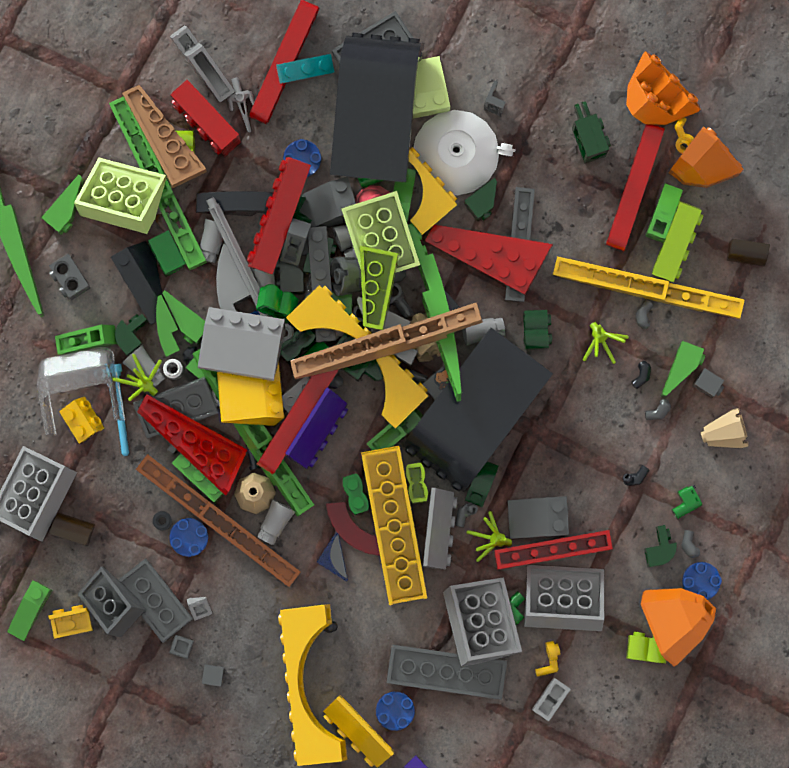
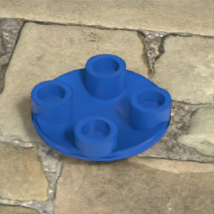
M304 139L294 141L284 152L283 160L291 157L311 165L307 177L313 175L320 167V151L310 141Z
M181 519L174 524L170 531V544L182 556L191 557L198 555L207 545V529L196 519Z
M697 562L690 565L682 578L685 590L702 595L707 600L717 594L722 581L717 569L706 562Z
M389 692L382 696L377 703V719L388 730H402L414 718L415 709L413 702L404 693Z

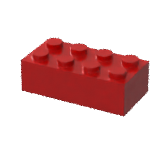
M188 80L184 81L170 94L173 108L179 114H184L186 122L192 128L197 127L196 130L199 132V136L205 142L207 140L210 141L211 148L217 155L222 154L225 157L241 143L239 134Z

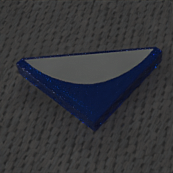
M336 532L317 560V563L347 582L348 577L340 538Z

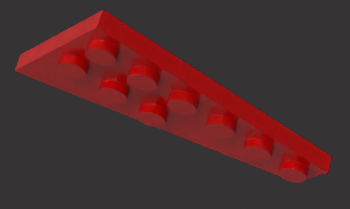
M433 225L425 240L431 246L523 295H526L553 244L440 225Z
M146 394L137 412L226 496L246 455L247 449Z

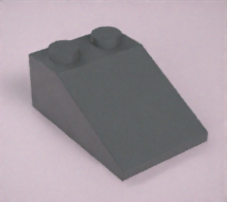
M348 177L329 181L302 194L306 197V200L300 212L312 220L310 228L324 226L328 228L346 223L341 209L356 204Z
M567 496L508 500L510 539L569 535Z
M102 566L78 593V596L107 635L122 637L145 611V608L136 596Z

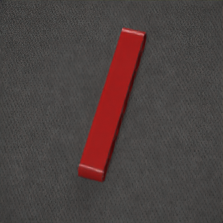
M305 0L300 1L249 117L268 124L286 83L279 82L276 65L297 61L318 14V6Z
M646 124L608 236L607 246L622 251L626 248L665 128L653 124Z
M339 369L310 377L259 459L258 466L271 474L275 473L284 459L286 451Z

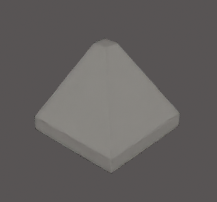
M206 597L187 599L194 621L212 614Z

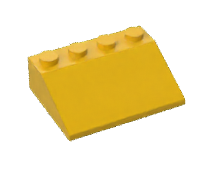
M279 361L274 381L217 372L221 423L275 426L284 419Z
M341 695L323 711L325 713L323 717L331 725L333 723L339 728L337 732L344 739L348 737L352 741L351 747L357 753L361 751L366 756L364 760L371 767L375 765L378 768L394 754V750Z

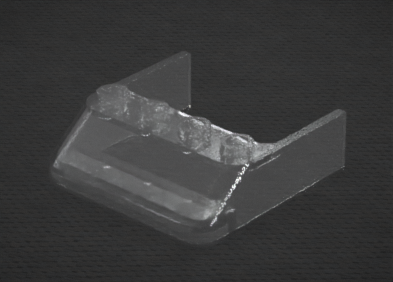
M102 346L46 358L40 362L37 390L45 435H56L50 395L104 383L109 387L114 419L125 421L119 383L113 381V378L118 377L114 354L111 349Z

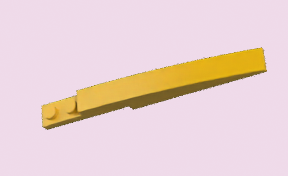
M558 256L553 272L554 276L682 308L700 312L705 311L737 319L741 318L745 301L740 298Z

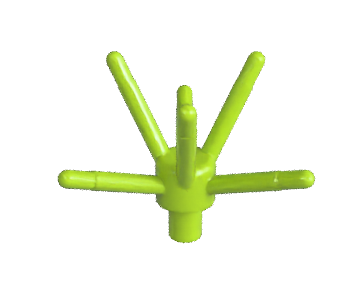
M592 323L590 327L593 331L592 336L594 340L588 348L583 361L587 360L594 346L595 357H598L599 343H602L610 360L615 364L616 361L605 340L609 337L625 343V339H628L629 336L607 333L600 324Z
M132 354L138 370L134 368L133 372L138 378L127 374V378L135 382L119 378H113V381L140 388L128 398V401H132L142 391H148L152 396L156 395L158 390L153 386L152 379L162 360H158L150 376L147 377L136 355Z
M491 511L488 512L490 521L486 517L483 519L493 531L491 536L470 530L466 532L473 536L489 539L491 542L476 548V551L486 549L476 559L477 562L484 558L494 547H502L503 545L510 547L512 544L511 539L499 533Z

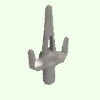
M238 77L233 78L231 81L235 93L227 98L229 109L233 111L232 101L237 102L247 131L251 132L246 98L249 97L252 105H254V97L252 91H242ZM241 103L244 105L245 114L243 113Z

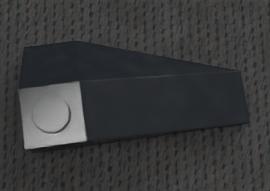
M143 241L123 249L111 256V259L149 323L153 325L156 323L157 299L163 292L156 258L147 242Z

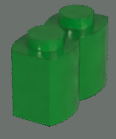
M268 284L260 288L256 309L273 318L285 319V323H289L286 317L297 307L299 299L291 292H283L278 286Z
M358 474L343 477V487L349 496L348 501L352 513L358 515L368 512V500L363 493L362 481Z

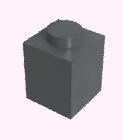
M704 368L693 384V387L713 398L715 395L719 396L724 389L722 385L724 380Z

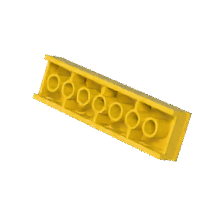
M398 445L361 452L389 605L423 598L427 599L400 447Z

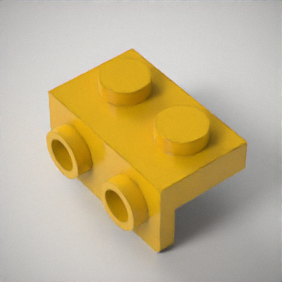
M86 397L73 400L59 411L79 444L104 429L101 419L96 415Z
M83 605L71 607L72 611L64 612V609L52 611L53 615L48 617L51 620L54 639L93 631L89 609L83 608Z

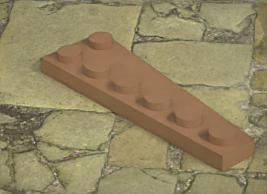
M140 85L122 93L172 188L207 172L202 162L189 149L186 142L177 134L174 127L169 124L162 112L155 106L154 102Z

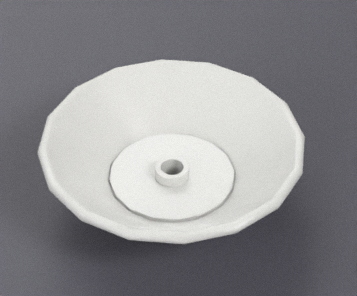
M452 110L438 113L424 123L415 137L414 149L420 154L418 159L422 163L426 161L432 168L430 173L435 178L438 176L445 183L443 188L447 192L451 191L454 195L458 196L475 192L490 180L497 168L499 154L496 135L486 121L471 112ZM458 147L460 152L455 153L453 148Z

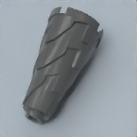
M353 257L333 258L330 265V277H334L335 282H331L334 294L343 296L362 291L361 269L358 260ZM406 270L395 273L394 283L401 282L406 277Z

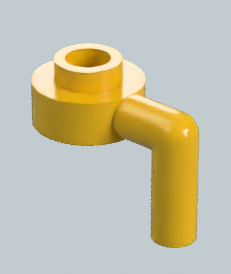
M685 117L679 119L675 125L678 135L675 145L680 153L686 150V147H683L682 144L684 143L689 146L694 139L692 135L685 134L684 132Z
M554 641L545 642L550 666L535 669L537 677L555 673L559 669L557 660L558 655H560V649L558 644H554Z

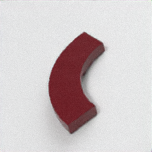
M345 502L326 504L329 519L336 532L345 542L359 551L380 556L376 535L363 531L352 521L347 512Z

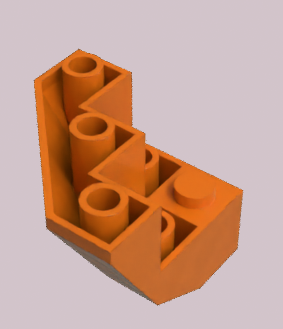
M646 51L643 53L628 84L626 105L632 116L644 124L667 125L699 112L701 108L697 103L699 101L698 98L681 85L679 78L673 73L671 74L661 64L662 61L655 54L650 55Z
M703 126L673 165L669 174L683 185L708 188L739 176L744 169L741 163L730 153L729 148L716 136V132L711 128L706 129Z
M682 588L645 590L642 595L641 607L659 651L666 661L676 666L703 640L714 622L716 608L704 596Z

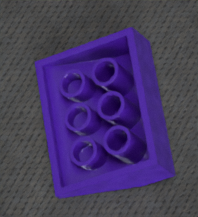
M329 388L325 389L285 453L287 458L306 470L309 466L313 468L318 460L315 456L319 450L323 452L328 444V441H326L329 434L333 435L338 428L337 421L339 418L343 419L349 410L346 408L348 404Z

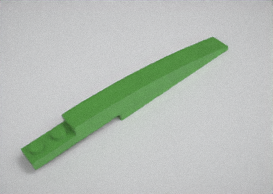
M124 97L109 103L140 169L164 175L155 154ZM166 179L159 208L190 271L207 262ZM169 207L171 209L170 215L168 212H165V208ZM179 220L182 228H179L175 222Z
M0 188V238L26 294L38 315L42 317L44 312L16 213L11 204L5 206Z
M412 223L408 224L420 263L418 268L426 288V292H422V303L427 317L431 318L449 312L434 255H428L426 246H422L420 241L422 240L421 233ZM453 332L447 334V338L438 340L436 343L456 401L459 402L461 401V382Z
M200 349L192 354L197 364L199 361ZM201 369L219 400L217 371ZM233 423L258 462L272 440L271 435L264 425ZM284 459L274 474L262 468L272 485L278 487L292 510L295 511L297 517L314 506V503Z

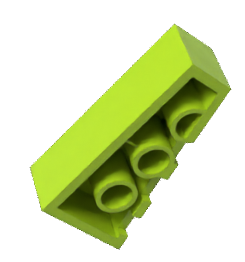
M682 201L678 203V209L674 214L670 229L663 242V247L660 249L652 270L653 275L674 282L675 278L679 279L682 268L679 267L682 261H686L689 250L686 249L689 243H693L696 236L694 229L696 225L700 226L703 219L700 208Z
M360 246L363 326L384 330L399 253Z

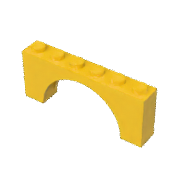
M412 147L409 151V162L420 175L423 185V198L417 213L410 221L423 235L457 205L455 202L457 197L451 191L447 192L443 188L445 183L438 176L435 178L430 173L432 168L426 161L422 163L418 159L420 154Z

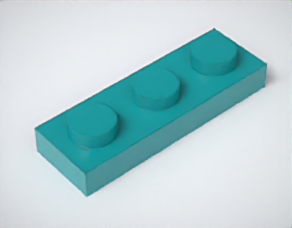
M331 54L276 65L280 83L334 73Z

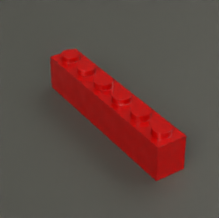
M291 157L281 161L279 166L280 176L275 179L272 187L274 193L272 197L268 198L266 207H268L266 215L263 214L260 220L261 230L254 237V250L250 251L247 257L248 267L273 275L311 165Z
M606 530L494 550L497 570L612 550L613 547L610 531Z

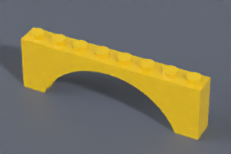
M319 285L286 317L299 332L311 329H332L348 334L355 339L372 334L366 327L362 329L358 325L360 321L355 315L351 314L349 316L344 311L346 306L339 299L335 301L331 297L333 293L326 286L322 288ZM392 355L391 357L378 358L376 361L381 369L385 383V402L381 415L396 428L428 397L426 394L428 390L421 383L417 385L412 380L414 375L408 369L403 370L399 366L401 362Z
M330 604L280 610L278 619L279 624L282 626L281 643L284 645L285 650L283 662L287 668L285 681L289 686L287 699L291 704L289 718L291 723H293L291 735L296 749L294 750V760L297 762V766L348 760L346 741L330 733L316 719L307 702L303 683L304 665L310 647L318 635L332 624Z

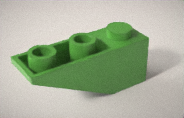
M665 183L646 232V237L661 243L665 241L683 191L682 189Z

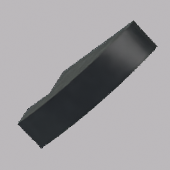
M231 191L197 193L196 213L211 214L206 200L213 197L217 204L219 203L224 215L253 216L256 213H267L268 207H266V203L274 192Z

